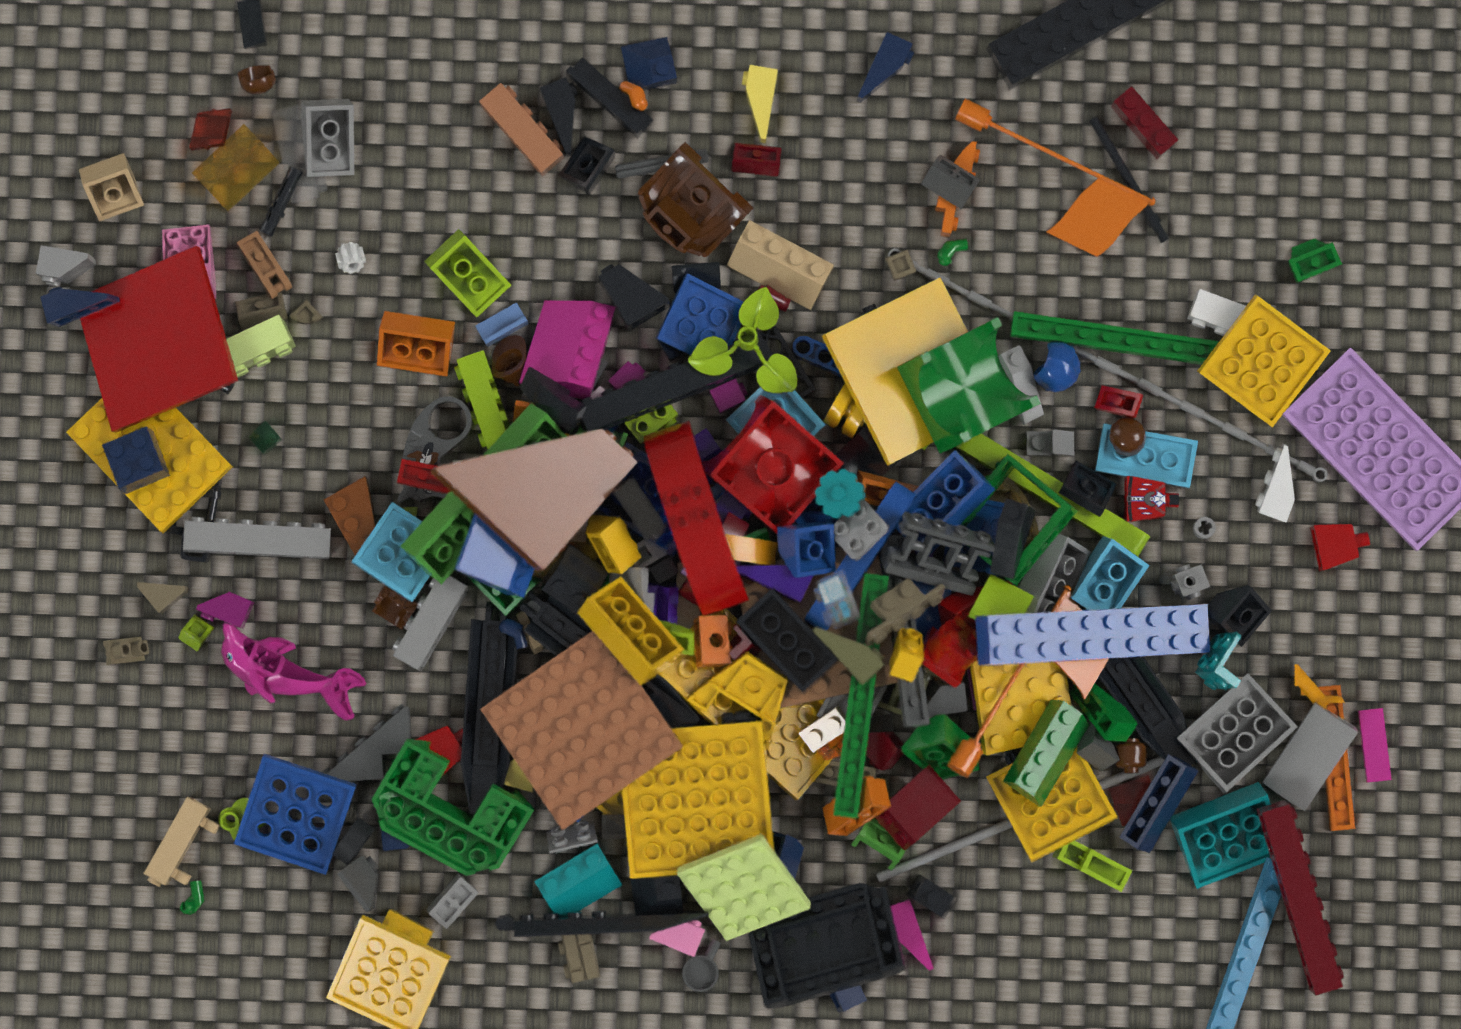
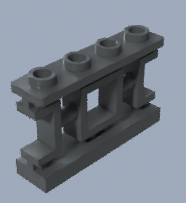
M904 512L902 515L904 521L900 522L899 528L901 533L907 536L900 549L889 546L888 552L884 551L881 557L884 571L934 586L943 584L945 589L972 596L976 589L974 582L978 581L979 576L977 571L971 568L978 555L989 558L991 555L990 551L994 552L996 547L992 537L984 531L976 532L962 525L954 526L947 524L941 519L933 520L919 513L911 514ZM918 532L927 534L923 542L916 541L919 535ZM934 543L950 547L944 561L928 557ZM962 544L970 546L967 554L960 553ZM911 549L919 551L916 560L907 558ZM955 561L962 563L959 568L960 572L951 570Z

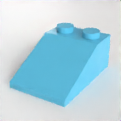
M1103 536L1089 556L1070 598L1086 610L1121 609L1149 565L1112 538Z

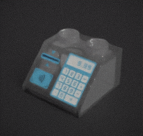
M843 570L816 582L818 588L813 590L818 603L823 602L826 611L822 612L827 626L832 624L834 630L861 620Z

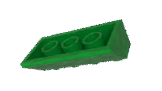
M1051 699L1003 782L1037 806L1042 807L1089 727L1083 714L1063 700Z

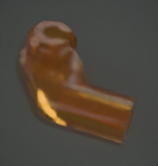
M843 737L832 748L825 744L818 749L822 759L831 760L841 756Z

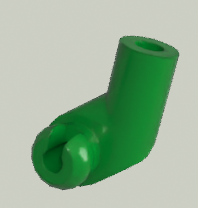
M967 239L945 242L937 253L939 264L948 266L955 252L968 250Z
M202 880L190 882L191 895L185 902L180 904V911L183 914L191 915L195 913L204 903Z

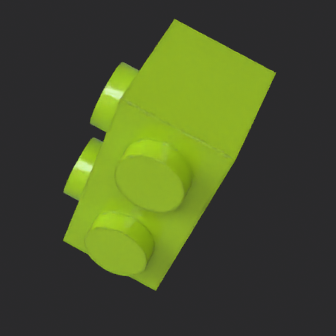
M668 405L623 424L642 446L644 444V435L675 425L678 413L671 405Z

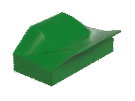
M1316 238L1292 247L1291 258L1288 260L1296 283L1308 280L1342 265L1333 242L1323 243Z

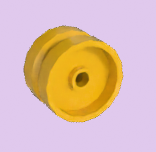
M845 383L823 422L834 428L838 426L843 417L847 418L841 431L852 439L858 428L862 427L865 421Z

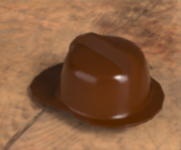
M512 335L502 339L496 345L492 355V375L495 378H501L505 383H513L515 386H520V378L527 359L526 342L521 336Z

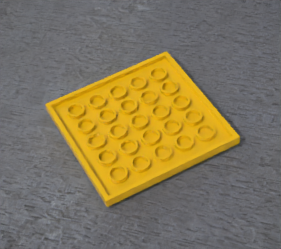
M763 721L671 728L684 747L622 789L630 879L677 875V869L680 866L760 834L763 835L774 850Z

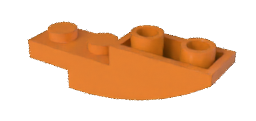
M972 141L960 153L954 163L976 177V173L972 172L973 163H978L980 149H976L977 142ZM938 196L935 211L944 212L940 236L950 237L952 231L956 232L958 217H954L955 209L958 207Z

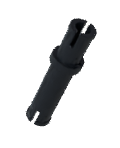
M289 166L274 201L267 208L268 212L259 231L273 237L278 223L285 216L284 211L304 172Z

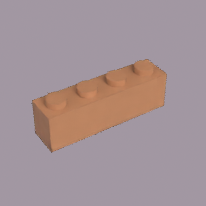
M500 83L479 101L480 106L543 177L564 159L562 153L564 149L556 139L553 141L549 139L546 135L548 130L540 121L536 123L530 117L533 115L531 110L524 103L520 105L516 101L517 94L509 85L505 88Z

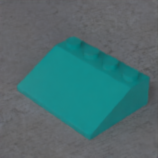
M1259 782L1175 814L1170 818L1176 839L1196 889L1265 863L1266 857L1271 858L1256 810L1257 808L1270 805V800Z

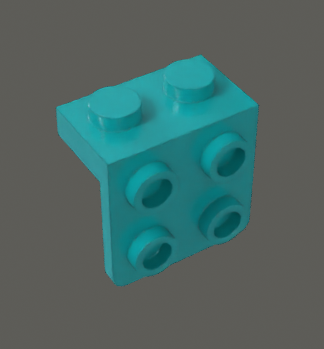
M1238 632L1215 635L1210 641V652L1204 654L1197 663L1198 668L1195 673L1205 680L1204 684L1213 690L1234 689L1241 682L1238 677L1223 667L1241 638V634Z

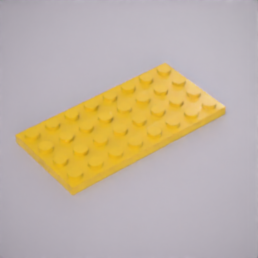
M727 609L706 615H727L728 622L731 623L732 627L729 642L738 634L733 629L734 625H738L736 622L738 619ZM692 625V626L689 628V629H690L691 631H693V632H694V625ZM710 636L711 645L718 647V639ZM696 652L693 656L680 654L672 665L659 673L711 725L722 724L721 715L723 713L746 710V708L721 692L718 693L706 712L687 701L688 696L726 668H697ZM825 699L779 709L769 748L767 751L765 750L768 776L795 801L800 799L842 748L844 732L815 752L810 750L798 734L802 729L819 718L817 714Z

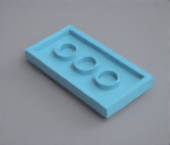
M1103 424L1095 466L1096 472L1123 477L1134 476L1165 482L1166 485L1190 488L1198 441L1145 431L1146 441L1144 448L1138 454L1128 457L1120 455L1115 451L1109 439L1112 425Z

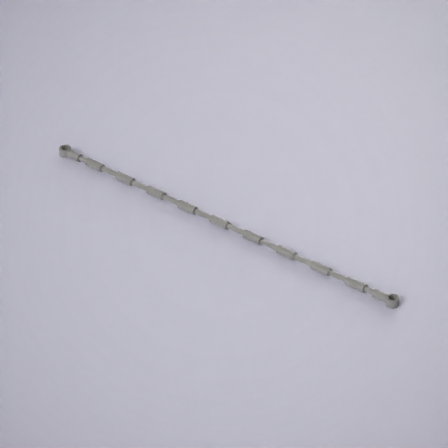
M896 248L891 249L888 253V257H890L891 253L893 252L900 253L901 251ZM912 260L916 271L924 274L926 278L933 281L941 277L945 287L947 286L967 296V299L986 309L990 308L1006 316L1012 322L1013 313L993 304L991 300L972 290L970 292L949 281V278L931 269L927 270L918 265V262ZM1072 346L1077 354L1095 362V365L1114 375L1118 374L1136 383L1139 388L1180 406V409L1200 419L1201 417L1221 427L1223 431L1242 441L1246 440L1273 456L1277 447L1257 440L1248 435L1246 431L1228 422L1224 423L1205 413V410L1184 399L1182 401L1162 391V388L1143 378L1139 379L1119 368L1120 366L1100 356L1096 357L1077 346ZM1289 454L1290 463L1297 466V469L1312 476L1315 482H1323L1327 479L1328 473L1326 469L1322 467L1316 468L1302 460L1298 461L1290 457ZM1317 471L1323 472V479H1318L1316 477Z

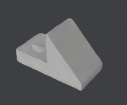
M1063 430L1027 431L1026 456H1074V432Z

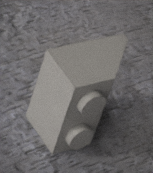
M41 245L36 274L42 278L43 282H46V285L60 287L61 283L69 284L94 267L96 260L88 253Z

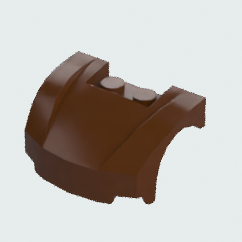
M684 142L638 190V195L644 209L643 215L646 221L664 241L682 253L689 252L697 256L707 257L752 211L753 207L738 192L733 195L699 162L702 157Z

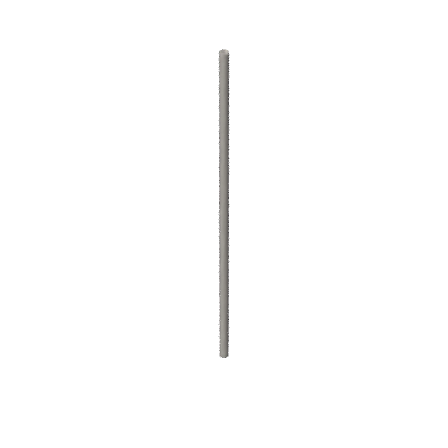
M1158 756L1147 761L1145 767L1139 768V773L1125 774L1122 771L1098 782L1104 790L1160 767L1164 760ZM1006 819L900 863L892 871L886 869L876 873L877 879L880 883L1008 830L1012 826L1009 820Z

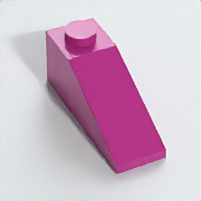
M910 899L892 904L891 908L900 943L928 970L934 969Z

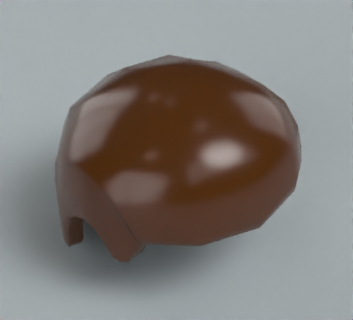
M270 65L253 66L238 72L241 88L250 94H264L271 90L276 82L274 70L271 69Z
M1126 417L1118 419L1112 424L1109 439L1118 454L1129 457L1138 454L1144 448L1146 433L1143 425L1138 420Z

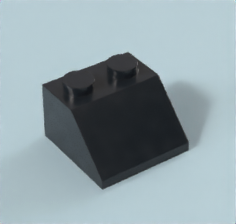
M569 543L541 580L542 590L578 614L587 598L600 590L608 572L603 565Z

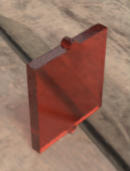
M230 108L212 109V111L197 113L189 149L191 151L209 150L210 148L225 146L232 110Z
M1149 775L1109 789L1114 803L1113 809L1116 810L1122 827L1128 823L1151 784Z

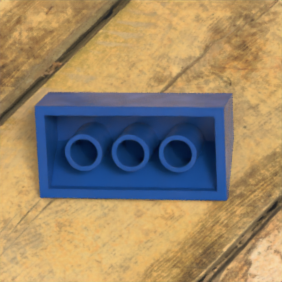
M954 450L914 491L917 496L907 512L911 514L919 513L933 520L941 519L947 524L954 526L960 525L995 488L974 466ZM898 524L897 527H896V529L901 533L900 528H899V524ZM918 532L919 535L916 541L923 542L927 534ZM934 543V545H933V547H932V549H931L929 555H930L940 544Z

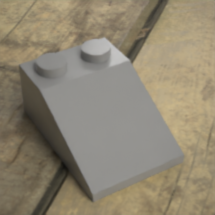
M349 99L301 100L306 176L354 175V105Z

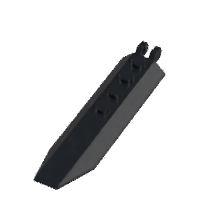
M529 592L528 597L541 607L538 613L526 603L522 602L519 606L525 614L532 618V621L524 631L556 656L593 631L580 615L552 596H549L546 601L536 592ZM659 674L642 685L671 728L696 726L701 718Z
M492 602L486 603L485 620L471 619L461 750V768L470 813L476 812L492 784L503 788L510 761V752L480 710L515 685L517 649L514 637L502 633L499 629L500 623L507 618V615L505 616L500 611V621H491L493 613Z
M1143 656L1109 658L1099 678L1112 697L1122 704L1138 723L1135 730L1142 740L1163 760L1169 754L1182 759L1190 765L1194 764L1196 761L1177 740L1187 729L1183 713Z
M599 910L592 911V915H582V912L575 911L568 912V916H558V913L552 912L544 913L543 917L535 918L534 914H519V918H514L510 914H502L497 917L494 925H496L499 931H514V937L652 932L666 930L708 916L709 912L699 910L607 914L606 911Z

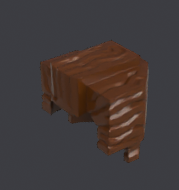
M383 586L374 601L376 606L372 612L403 630L411 616L414 617L418 608L416 607L418 603L416 601L411 603L395 591Z

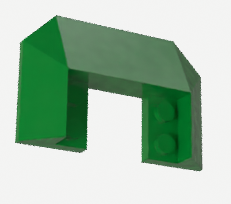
M406 739L372 797L381 830L465 876L476 874V872L500 868L535 808L516 788L511 794L492 784L472 816L432 794L450 760L430 750V741Z

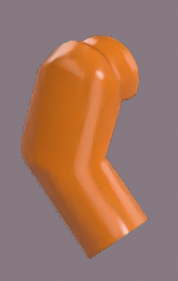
M623 81L620 84V91L629 95L631 104L635 109L644 111L648 106L644 90L638 85Z

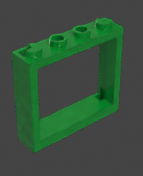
M1007 454L1000 462L997 461L995 464L996 469L991 475L985 477L995 490L960 525L966 527L973 520L986 501L990 499L1014 468L1060 505L1055 514L1023 551L1014 580L1006 578L1017 586L1078 510L1014 457ZM979 555L991 566L992 555L989 558Z

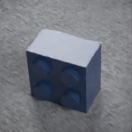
M147 426L102 445L118 489L125 494L170 476L156 436Z

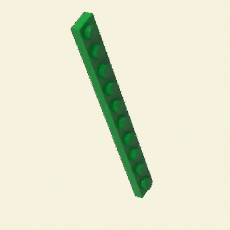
M1016 311L1012 315L1010 337L1043 342H1064L1071 346L1200 365L1204 363L1219 343V341Z
M868 573L864 575L856 642L866 645L865 641L868 632L883 623L871 609L870 605L871 602L887 592L889 576ZM874 643L869 648L872 650L875 647L879 651L880 643ZM876 674L863 686L851 675L833 816L858 819Z

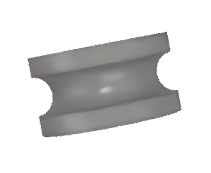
M1208 517L1196 520L1193 525V532L1200 539L1211 537L1216 530L1214 521ZM1203 521L1205 525H1210L1207 535H1203V531L1200 533L1198 530Z

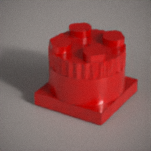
M954 617L946 621L938 630L932 626L927 631L923 643V660L921 663L952 687L957 688L961 684L964 672L978 660L977 632L972 626L965 623L961 617Z

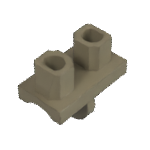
M141 637L103 641L106 649L107 665L145 661L144 655L149 654L147 640H142Z

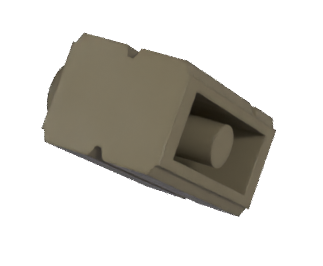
M592 934L561 935L562 940L558 941L560 954L566 955L567 964L563 965L566 979L571 978V982L575 983L600 977Z

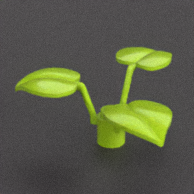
M767 287L751 294L741 305L739 320L745 327L741 328L738 332V341L734 342L730 350H728L725 340L711 336L703 339L688 358L689 364L697 371L710 376H718L731 369L732 359L729 355L734 353L739 346L745 351L754 349L760 361L764 364L757 370L756 374L757 383L764 391L773 394L793 392L797 386V374L792 362L781 354H773L767 362L757 345L756 328L763 331L769 330L776 325L779 319L778 306Z

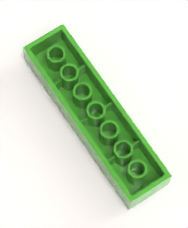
M531 403L483 456L567 436L546 412ZM450 491L400 547L429 576L442 584L455 570L475 513Z

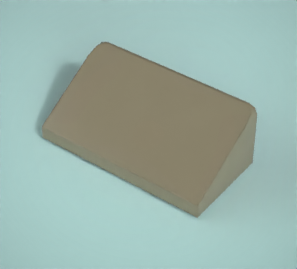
M282 291L272 300L265 294L235 302L237 317L242 330L249 329L277 315H280L283 320L288 319Z

